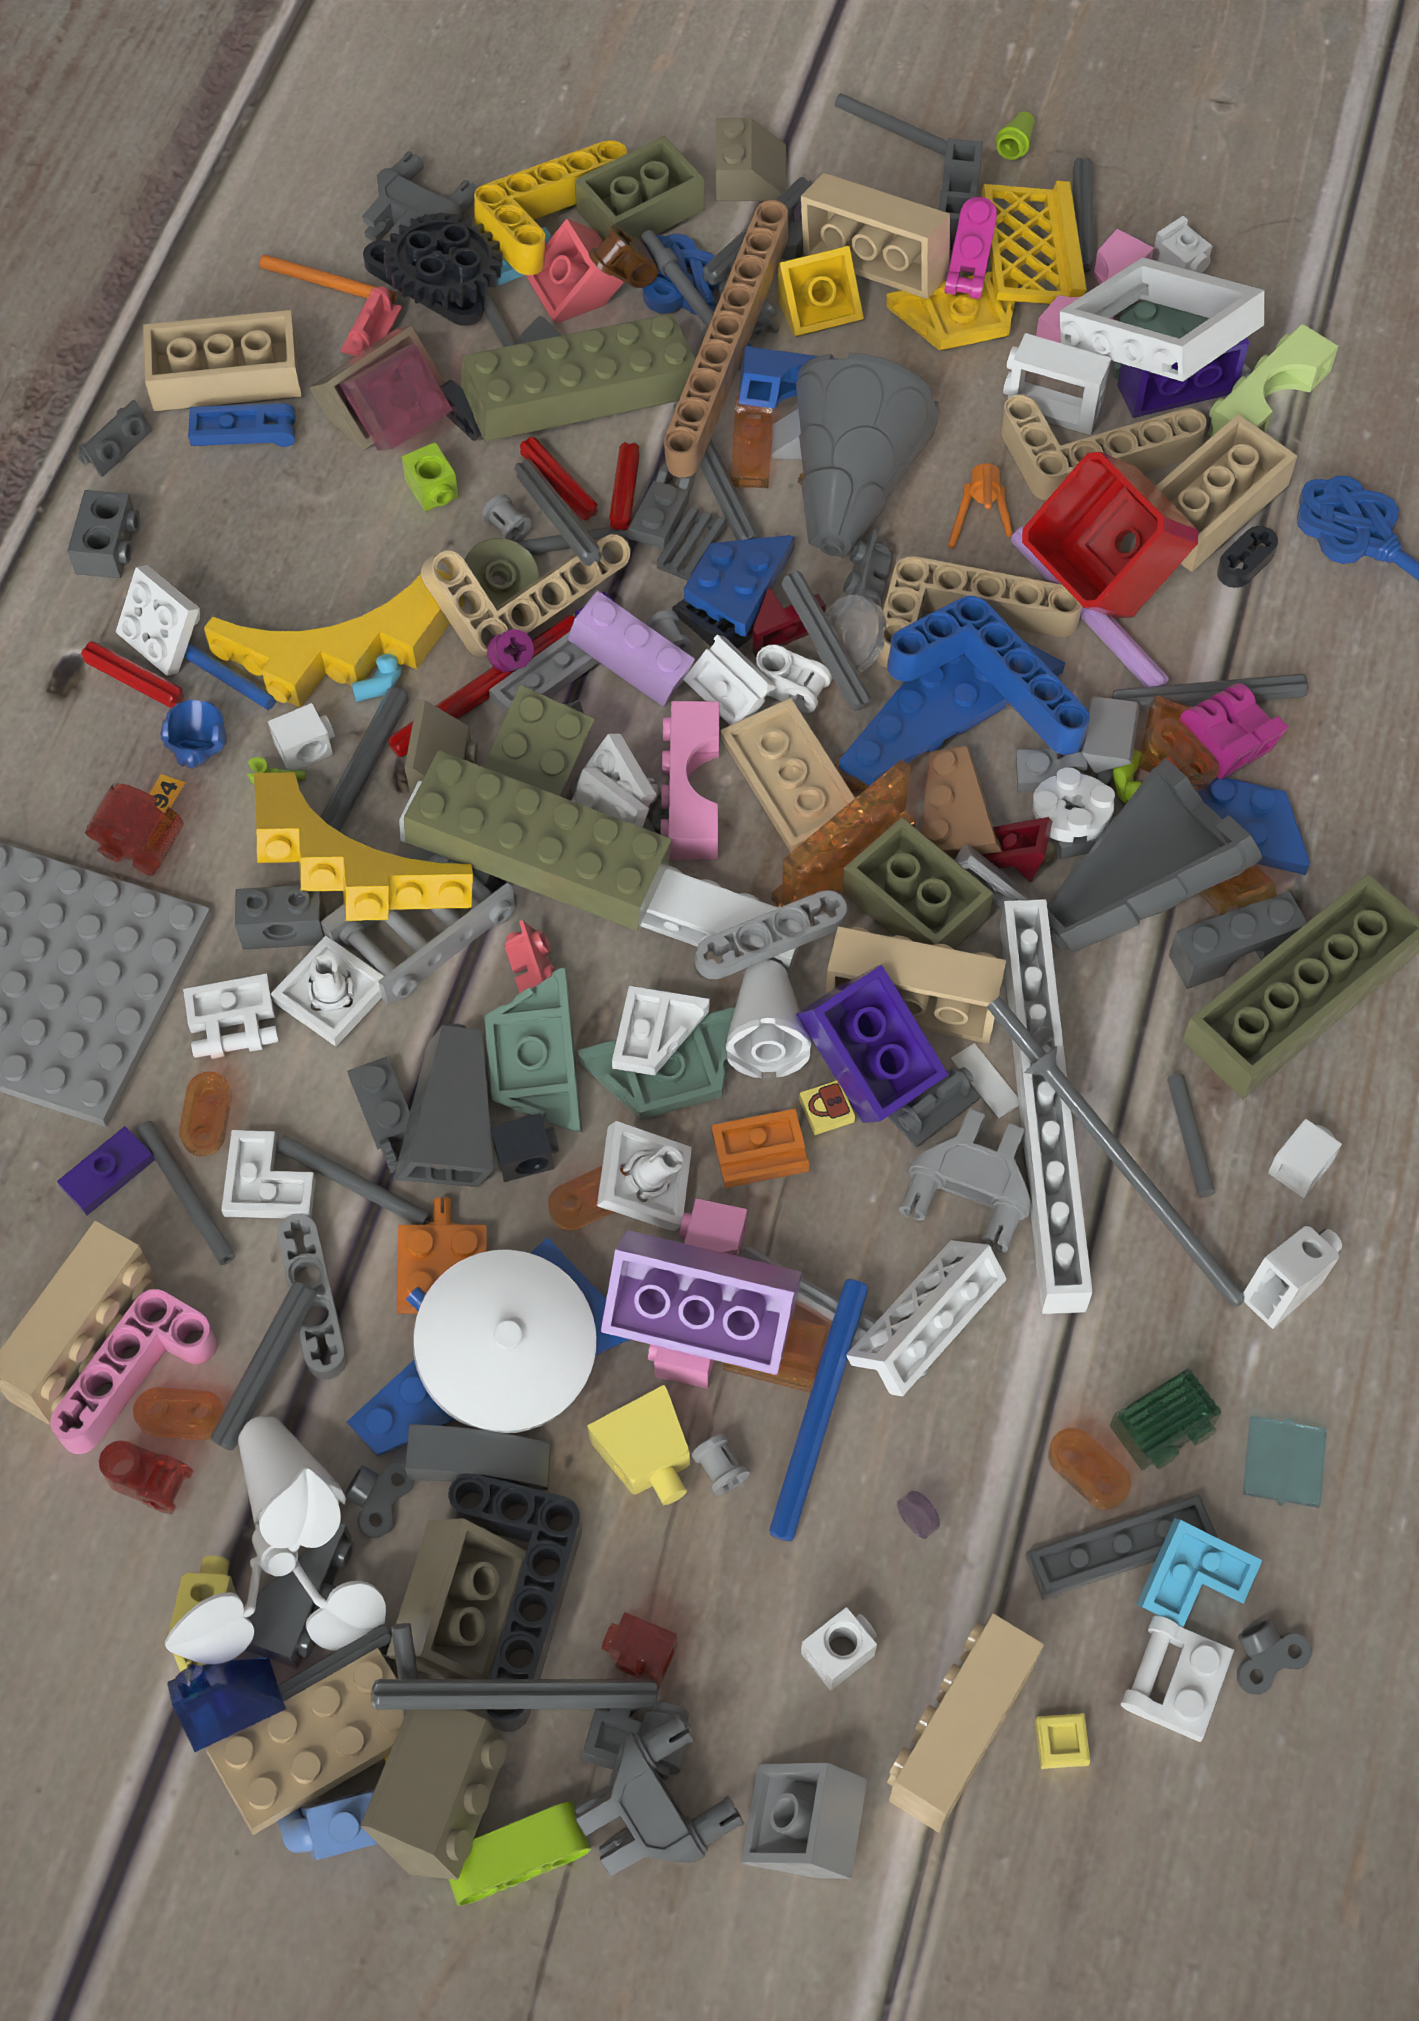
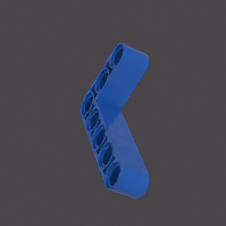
M977 596L962 597L893 634L887 662V670L893 678L900 681H912L965 654L1051 749L1063 755H1071L1081 749L1090 720L1088 710L982 598Z

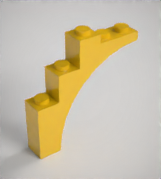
M437 569L439 576L448 581L450 574ZM420 573L411 585L389 602L358 618L333 626L304 631H267L238 626L212 616L205 625L204 630L209 648L215 656L225 661L230 659L243 665L250 673L256 676L263 675L268 694L272 695L278 702H289L301 708L325 674L340 684L347 683L351 685V683L366 680L377 665L378 657L383 654H393L397 657V664H405L417 670L450 625V622L424 584ZM461 595L459 598L460 608L465 604L464 595Z
M295 772L254 773L257 863L299 862L301 891H343L346 921L388 920L389 910L471 908L473 881L471 864L436 863L410 859L371 848L345 836L319 817L310 808L300 792Z

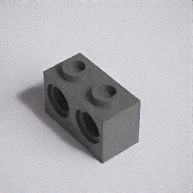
M84 490L67 550L76 575L121 578L124 564H128L131 560L132 534L138 532L140 525L139 511L134 510L130 494Z

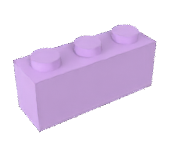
M598 590L575 618L567 638L571 643L662 707L667 704L683 683V679L688 674L695 660Z

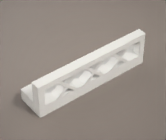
M950 1240L846 1354L852 1366L877 1370L890 1394L904 1396L1006 1281L1007 1278L990 1245ZM957 1257H963L961 1261L950 1265ZM937 1286L934 1290L925 1293L928 1289ZM911 1315L908 1319L899 1322L900 1319ZM885 1344L877 1353H871L874 1348Z

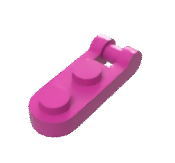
M971 198L961 209L945 285V294L955 295L956 292L970 294V298L981 299L997 218V210L994 204L987 198ZM960 271L974 273L973 279L959 277Z

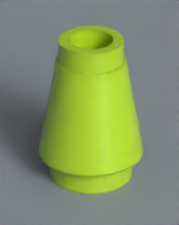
M1025 111L1019 112L998 132L996 148L1003 158L1016 160L1028 152L1035 125V119L1032 114Z

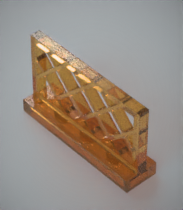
M901 759L783 859L782 884L772 892L771 901L778 907H783L820 891L829 890L840 893L843 890L844 867L902 817L915 828L916 819L906 812L910 766Z

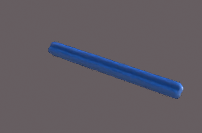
M847 1279L844 1282L769 1529L771 1536L782 1541H792L796 1533L848 1360L846 1354L851 1350L868 1293L867 1284L861 1281Z

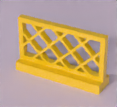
M1056 180L1053 190L984 184L981 191L982 197L989 199L997 210L996 225L990 250L995 299L1051 304L1058 295L1065 297H1082L1085 295L1087 289L1070 181ZM993 198L1004 199L1011 205L1004 210L993 201ZM1027 202H1044L1045 209L1038 212ZM1019 210L1030 220L1022 224L1012 214ZM1003 222L1015 232L1008 237L997 226ZM1038 225L1049 235L1042 239L1031 229ZM1023 237L1034 247L1027 252L1015 241ZM1007 249L1019 259L1012 264L1002 257L1000 253ZM1042 252L1052 259L1053 262L1046 266L1034 256ZM1027 264L1038 274L1031 279L1019 268ZM1011 276L1022 287H1005L1004 280ZM1046 279L1057 288V291L1045 290L1038 283Z

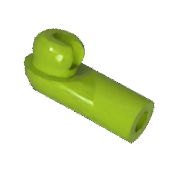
M1136 749L1133 750L1132 764L1113 769L1117 797L1126 804L1142 784L1141 781H1134V773L1143 762L1142 754Z

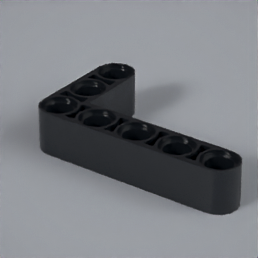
M477 1474L461 1475L452 1482L448 1493L455 1519L464 1518L493 1534L529 1543L489 1679H540L582 1535V1523L578 1506L573 1500L565 1496ZM466 1494H480L483 1499L478 1506L470 1509L459 1505L461 1499ZM521 1504L526 1506L528 1510L520 1519L510 1520L504 1516L505 1510L511 1505ZM558 1515H565L572 1520L571 1525L563 1531H554L548 1527L551 1519ZM545 1559H553L560 1564L558 1570L549 1576L537 1574L535 1568L537 1564ZM540 1604L547 1609L544 1617L540 1620L531 1622L522 1617V1613L527 1606ZM526 1649L533 1653L531 1663L525 1667L515 1668L508 1663L511 1654L516 1650ZM486 1709L490 1722L495 1728L503 1732H513L520 1729L526 1724L531 1713V1709H517L512 1714L501 1715L495 1709Z

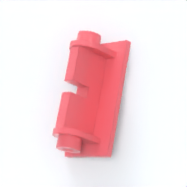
M378 286L377 289L371 290L365 305L341 348V353L356 356L390 333L402 310V306L391 303L390 291L387 288Z
M523 920L519 921L523 933H510L507 935V942L504 945L512 971L517 974L528 969V972L515 978L519 993L529 987L532 989L552 976V972L557 970L550 963L547 954L551 952V946L546 935L541 930L536 931Z

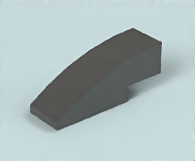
M409 1424L405 1470L409 1480L453 1482L461 1475L477 1474L537 1490H548L551 1444L527 1437L485 1430Z

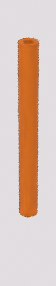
M266 254L261 256L259 266L262 269L368 299L372 289H377V286ZM389 290L391 303L394 304L396 292Z

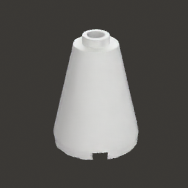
M765 960L746 969L725 1043L729 1064L738 1072L755 1078H762V1072H776V1078L787 1076L800 1070L810 1057L811 1040L809 1034L796 1014L800 1011L787 971L778 962Z
M259 1416L245 1424L239 1434L238 1444L255 1529L259 1527V1518L266 1504L275 1494L292 1481L304 1465L313 1469L325 1480L333 1491L338 1505L340 1501L345 1505L346 1497L340 1484L279 1419Z

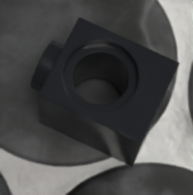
M541 1113L490 1126L504 1182L554 1169L552 1153L559 1152V1146L554 1128H545Z

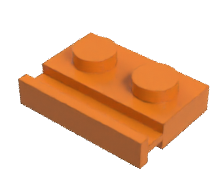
M796 1108L711 1125L712 1138L722 1173L724 1189L809 1172L810 1164L807 1159Z

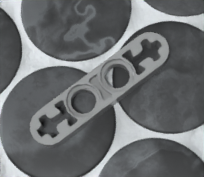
M820 891L711 935L702 940L697 946L696 969L702 976L708 979L724 978L837 931L838 926L841 927L847 913L846 901L835 891ZM821 906H825L828 911L835 909L834 917L830 918L827 913L819 915ZM814 918L813 925L811 927L809 919ZM793 919L801 925L802 930L796 935H787L779 929L778 924L782 920ZM755 934L761 937L764 946L759 950H748L742 945L741 939L745 935ZM730 943H732L733 946L732 951H729ZM712 951L715 956L723 955L721 963L716 964L713 959L707 960L708 952Z
M302 1214L287 1217L278 1229V1240L289 1289L296 1282V1275L300 1269L307 1266L317 1268L320 1271V1276L314 1284L309 1285L316 1292V1297L310 1308L321 1306L329 1311L327 1320L319 1326L308 1325L303 1320L298 1329L302 1351L310 1373L323 1380L332 1379L339 1376L345 1369L347 1354L318 1229L310 1217ZM297 1229H302L305 1234L303 1240L307 1254L299 1255L296 1243L292 1239L294 1238V1231ZM325 1337L330 1353L334 1354L331 1356V1363L328 1365H322V1362L318 1359L321 1356L318 1338Z

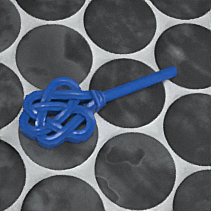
M656 235L665 248H670L679 259L678 266L712 311L715 312L716 302L712 292L719 287L720 282L717 285H711L709 281L705 282L702 278L704 274L703 267L715 256L712 253L697 249L694 241L686 235ZM659 269L656 279L650 285L643 287V301L649 309L657 313H672L679 308L690 311L691 314L697 315L668 275H663Z
M1335 476L1329 480L1314 479L1305 483L1299 498L1300 508L1296 517L1297 526L1306 535L1317 538L1321 551L1331 561L1341 564L1356 563L1365 555L1377 561L1393 562L1419 581V561L1402 550L1403 546L1400 540L1393 533L1398 520L1399 508L1392 498L1383 493L1365 490L1359 481L1349 476Z

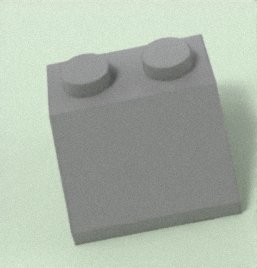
M830 1763L758 1764L741 1863L812 1878L852 1879L867 1779Z

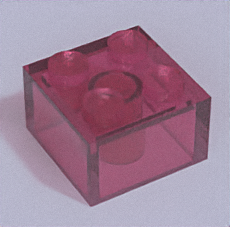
M415 343L396 348L340 383L341 388L377 450L395 448L453 411Z

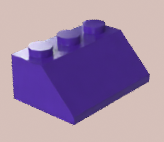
M1246 337L1183 382L1121 363L1117 386L1132 417L1137 418L1229 395L1241 377L1249 341ZM1177 362L1172 365V369L1178 370Z
M878 965L833 989L796 1013L863 1123L882 1121L949 1075L882 965Z

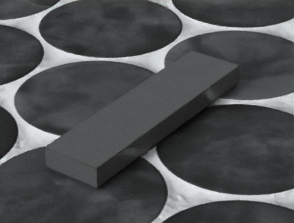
M1200 1494L1027 1551L1025 1557L1042 1600L1155 1562L1174 1518L1218 1538Z

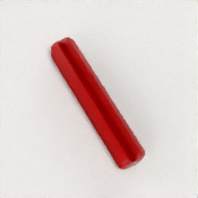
M529 437L526 441L521 442L520 454L525 459H530L534 462L559 496L582 520H589L597 514V502L535 437Z
M624 442L619 446L609 515L610 527L615 531L618 529L625 531L631 523L640 457L639 446L635 442L631 444Z
M95 641L88 642L81 651L85 663L169 708H173L184 699L185 695L180 686Z

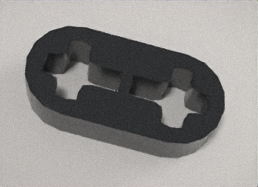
M448 380L433 390L434 400L443 414L471 440L476 441L482 437L465 393L453 380Z
M1255 526L1248 529L1220 557L1217 569L1218 579L1224 585L1232 588H1239L1248 584L1273 559L1278 545L1276 533L1265 526ZM1260 543L1265 545L1259 546L1254 552L1251 551L1252 545L1258 546ZM1241 562L1244 563L1242 569L1237 568L1234 571L1229 569V567L1236 568Z

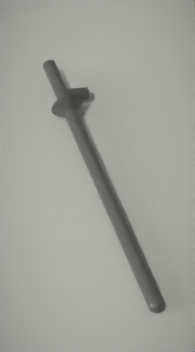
M1000 996L987 1006L988 1010L1033 1063L1024 1073L1042 1075L1225 1300L1234 1307L1242 1305L1245 1297L1240 1288L1056 1065L1057 1046L1048 1053L1042 1048L1053 1039V1031L1048 1026H1041L1033 1033H1030Z

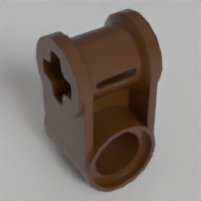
M612 225L607 238L598 248L594 247L589 251L590 259L602 272L610 276L613 275L632 287L643 288L650 285L658 275V267L646 246L640 239L631 236L619 226Z

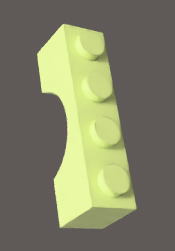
M1301 324L1291 335L1285 334L1273 353L1269 356L1266 354L1262 356L1257 362L1254 371L1248 377L1242 376L1225 399L1219 398L1215 402L1209 413L1211 423L1208 435L1212 437L1237 414L1267 434L1273 411L1267 404L1265 397L1285 389H1295L1310 393L1331 372L1338 345L1304 324Z

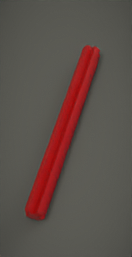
M573 615L566 616L532 640L534 645L532 659L571 631L575 620ZM491 667L435 706L458 719L490 697L489 690L516 670L501 672ZM413 721L388 738L391 750L398 757H403L408 753Z

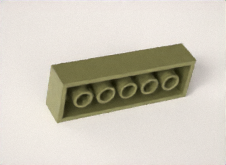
M673 313L462 355L461 388L471 407L481 435L486 442L679 401L695 362V357Z
M438 750L404 815L405 842L456 862L471 864L472 868L638 931L669 864L671 838Z
M1368 873L1194 1014L1189 1020L1182 1042L1242 1099L1246 1098L1419 954V918Z

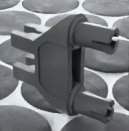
M407 151L404 157L392 168L382 169L377 174L379 197L362 215L363 222L370 225L365 230V237L377 241L389 231L390 234H399L400 224L410 228V219L414 218L420 223L424 222V214L429 215L432 220H437L439 213H443L445 220H450L453 214H457L458 221L463 222L464 213L474 203V194L478 187L473 183L469 185V181L464 180L449 197H440L410 181L418 172H421L424 164L418 155H413L412 152Z
M676 1713L674 1717L643 1736L639 1733L627 1735L620 1746L609 1784L575 1806L577 1813L575 1816L576 1821L586 1836L619 1816L622 1817L628 1827L599 1846V1851L602 1854L600 1860L610 1877L644 1857L682 1863L699 1861L705 1857V1853L708 1851L707 1845L736 1827L744 1825L739 1811L733 1807L734 1803L729 1796H726L724 1800L693 1819L689 1816L685 1817L657 1772L658 1761L694 1741L687 1725L683 1724L684 1720L679 1713Z

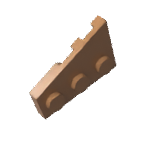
M967 746L929 752L921 834L952 859L956 858L965 844L970 845L980 854L1002 852L999 840L993 829L991 813L986 806L983 796L984 790L974 757Z

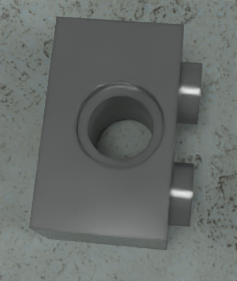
M301 885L235 890V928L243 950L317 945L324 938L320 921L326 918V907L321 891H301Z

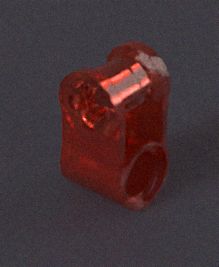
M122 1440L107 1445L100 1453L98 1460L99 1469L111 1489L166 1514L174 1513L176 1509L174 1501L184 1480L190 1479L194 1472L190 1466L178 1459L154 1453ZM128 1459L134 1461L133 1467L126 1474H112L114 1466L121 1460Z

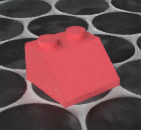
M566 219L545 245L544 269L538 274L526 275L548 314L557 323L605 306L624 283V281L613 275L610 276L602 272L590 259L589 251L594 247L598 248L603 242L597 231L570 219Z

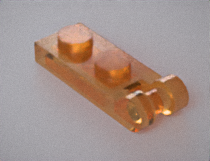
M736 395L731 480L735 487L769 488L772 408L738 404L739 395ZM746 414L761 415V419H746Z

